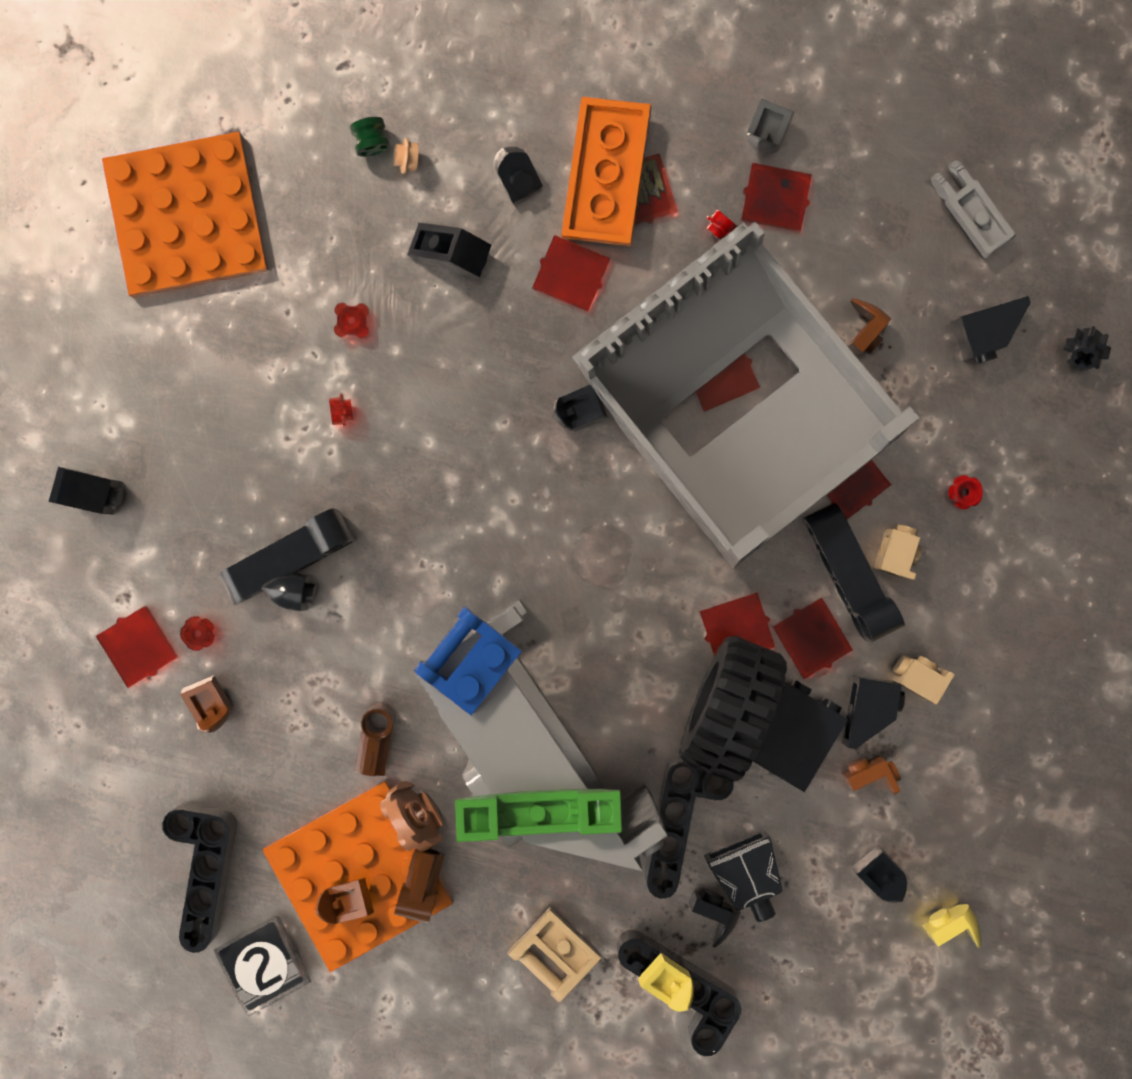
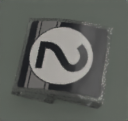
M278 916L268 919L214 949L223 973L247 1016L255 1014L311 983L299 950L293 949L283 922Z

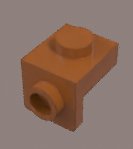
M879 755L869 760L867 757L854 760L847 765L848 770L841 773L846 785L853 791L882 778L886 788L895 795L901 792L897 784L901 780V776L892 761L887 762Z

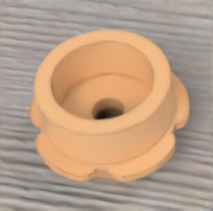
M405 138L402 144H396L394 165L400 166L401 173L405 174L406 170L416 171L419 154L418 143L409 142L408 138Z

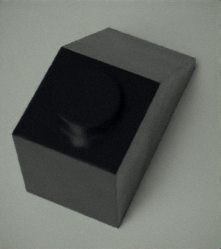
M419 222L407 255L456 274L480 278L483 268L487 263L491 244L462 228Z
M1029 296L964 315L952 321L963 361L975 358L976 363L980 364L998 358L996 352L1009 345L1031 303Z
M58 467L48 502L95 513L113 515L114 510L120 507L123 499V490L120 489L122 481L82 470Z
M853 675L846 714L848 721L844 727L842 744L848 748L857 749L896 721L897 713L902 712L905 703V692L901 691L902 685L893 681Z

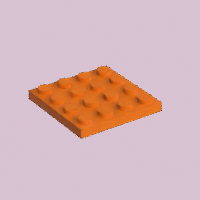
M239 131L102 158L129 296L134 298L269 271L243 137Z
M387 780L382 781L262 849L329 972L336 970L421 922L394 914L402 884L406 883L415 848L407 851L400 845L397 839V831L390 819L386 818L380 809V802L386 798L387 792L391 789ZM440 875L435 890L438 893L432 915L449 907L454 902ZM365 878L374 913L337 924H328L315 913L316 903L320 894L325 889Z

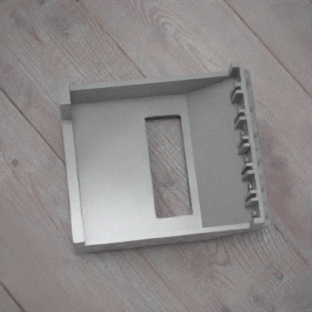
M756 221L749 227L744 222L572 356V359L624 434L733 569L900 438L919 419L910 406L903 412L898 408L763 246L765 232ZM771 336L797 367L799 373L696 454L688 456L662 424L661 419L761 340Z
M518 600L487 621V623L503 635L522 622V615L527 613L528 610L522 601ZM475 630L468 634L438 672L448 679L482 635ZM518 657L472 715H469L438 689L416 674L415 679L421 680L420 686L425 687V693H430L429 699L434 700L433 706L439 707L438 714L469 758L462 777L474 796L536 790L606 789ZM644 783L621 799L622 832L581 835L580 832L501 837L509 847L524 839L526 844L643 872L639 855L642 853L646 857L656 852L664 844L662 839L668 835L653 795Z

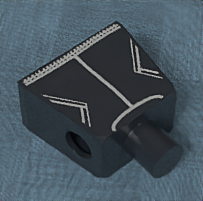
M765 830L704 855L710 870L737 911L750 907L756 922L766 921L776 915L770 898L780 894L783 890L772 842Z

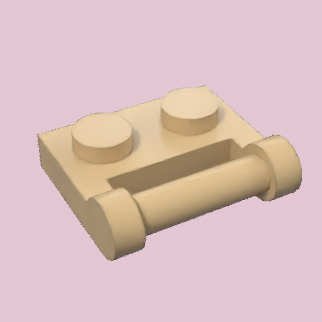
M551 907L507 952L514 961L519 960L552 991L550 995L558 1002L562 1001L601 959V954ZM533 943L567 974L564 979L560 980L528 950Z

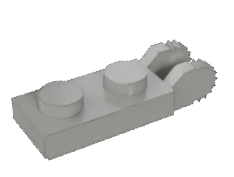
M956 160L949 164L948 170L955 182L963 189L956 193L944 176L939 173L932 176L930 180L938 195L945 200L944 203L985 259L1015 238L1016 234L977 179L973 180L964 166Z

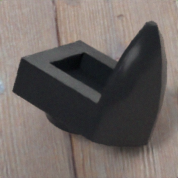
M505 146L497 151L493 160V167L512 203L543 186L528 154L523 149L516 146Z
M591 385L557 398L553 405L554 420L560 426L570 431L580 430L608 418L603 402Z
M284 574L270 579L262 585L261 589L279 607L302 612L308 610V604H314L317 585L312 584L313 576Z
M877 845L852 868L856 875L883 901L890 903L903 902L907 891L906 875L902 868Z
M705 889L702 894L694 890L689 901L691 911L719 922L712 947L716 948L733 931L741 912L737 911L730 904L723 902L724 897L713 891Z

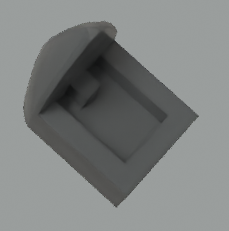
M761 98L746 134L749 144L758 153H769L778 150L795 112Z

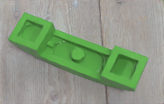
M536 790L455 799L457 842L498 840V836L580 832L581 835L622 832L620 790Z

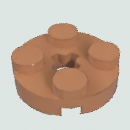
M407 781L400 782L387 792L386 798L380 802V809L384 816L390 819L397 831L398 842L405 850L410 851L416 848L420 851H427L443 839V834L439 835L438 829L443 826L441 816L425 792L418 795L415 791L411 790L415 786L414 784Z

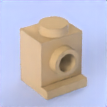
M898 524L897 529H885L873 569L904 579L915 580L916 573L911 572L910 569L911 566H916L922 551V547L918 545L920 537L917 534L919 530Z
M903 654L894 666L893 672L896 674L892 681L901 684L904 688L926 701L937 705L955 674L941 668L936 672L938 665L921 655L915 660Z

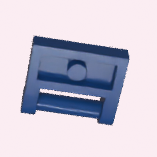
M464 606L457 614L459 620L425 662L422 660L419 662L414 672L469 715H472L522 650ZM471 629H474L482 635L452 675L448 679L445 678L438 671Z

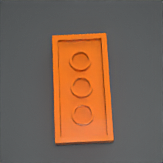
M581 97L561 233L562 238L632 247L652 110L651 104Z

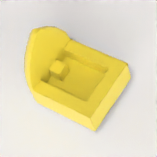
M960 904L948 910L941 909L936 911L929 917V922L922 925L928 936L938 947L965 930L977 947H981L982 939L979 924L969 904Z
M660 953L638 978L640 986L666 1003L672 1010L677 1012L688 1011L694 997V984L688 970Z

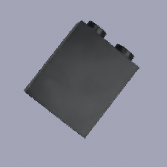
M794 679L791 685L785 682L782 688V695L776 707L773 721H771L766 738L760 746V751L753 762L805 793L848 719L839 714L842 707L825 697L821 703L809 696L812 689Z

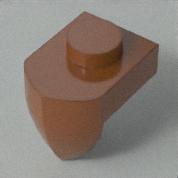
M852 298L851 304L867 321V324L848 344V348L857 357L864 351L870 354L883 340L879 333L889 323L891 317L873 304Z
M214 675L183 688L180 693L197 722L199 731L207 733L217 731L223 726L231 713L232 705Z
M365 878L325 889L320 894L316 903L315 913L328 924H337L374 913Z

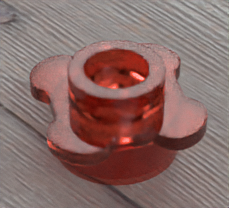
M345 303L337 304L334 309L337 315V324L334 326L335 334L341 338L346 335L357 336L358 338L366 337L369 332L366 318L369 314V308L363 303H359L357 306H347ZM350 317L355 319V322L352 324L348 322Z

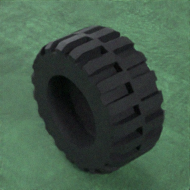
M739 636L725 638L703 678L685 725L679 749V756L685 764L728 782L738 781L745 776V772L750 769L754 758H756L760 751L762 742L766 738L782 695L781 691L785 684L787 662L780 653Z

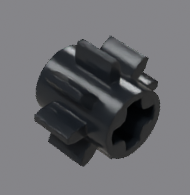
M1095 326L1082 330L1076 328L1073 338L1066 339L1064 350L1069 352L1066 362L1072 363L1080 371L1092 368L1100 369L1102 359H1109L1111 347L1107 346L1109 335L1102 334L1099 330L1095 329Z

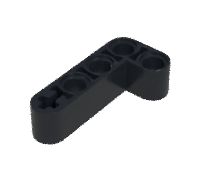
M834 502L804 517L803 522L860 636L866 641L874 642L904 627L905 622L900 610L890 597H885L838 504Z
M332 508L306 521L304 523L305 526L218 573L234 605H238L263 592L261 589L262 585L270 579L284 574H296L354 542L355 539L340 511Z
M680 757L670 760L666 765L657 807L668 835L666 837L675 838L677 846L670 852L658 849L649 855L645 869V880L648 890L659 899L671 897L677 891L695 798L699 797L715 801L723 800L732 793L734 788V781H725L720 789H709L707 781L711 774L685 764ZM679 767H686L691 771L690 778L684 783H676L672 780L673 772ZM672 802H680L684 805L683 813L676 818L666 815V808ZM661 862L666 863L665 872L668 880H663L662 885H657L655 878L660 877L662 870Z
M182 804L164 817L162 830L170 840L194 844L179 931V941L186 951L199 953L206 949L219 931L237 821L230 811L196 804ZM177 814L184 815L188 819V830H183L177 825ZM211 820L219 821L223 825V836L215 835L210 828ZM205 855L213 856L217 860L218 870H211L205 865ZM201 890L208 892L212 897V904L202 903L198 897V892ZM200 922V934L205 935L203 938L198 937L199 932L197 930H193Z
M628 930L622 933L617 941L618 959L625 969L640 977L657 956L662 953L688 970L692 980L702 983L701 988L694 992L690 1008L696 1012L690 1020L688 1033L692 1047L699 1055L706 1057L717 1054L741 1015V1005L734 989L636 930ZM636 945L639 946L640 954L637 952H632L631 955L627 954V947L633 949ZM727 998L732 1001L731 1006L726 1010L720 1011L715 1008L716 1003L721 999ZM703 1029L714 1031L713 1036L708 1040L697 1038V1034Z

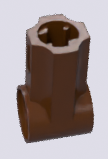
M382 702L371 705L361 720V735L354 771L362 775L373 777L385 776L393 727L396 722L395 711L389 704ZM374 713L384 715L388 721V726L381 729L374 727L370 722V716Z
M415 848L406 883L402 884L394 912L395 915L429 924L438 893L435 890L445 857L444 853L432 848L427 851H420Z

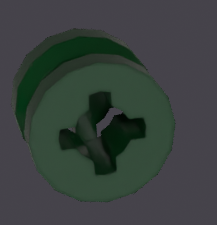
M367 117L350 125L351 134L357 140L355 146L357 156H374L390 149L389 140L383 133L385 128L383 118Z

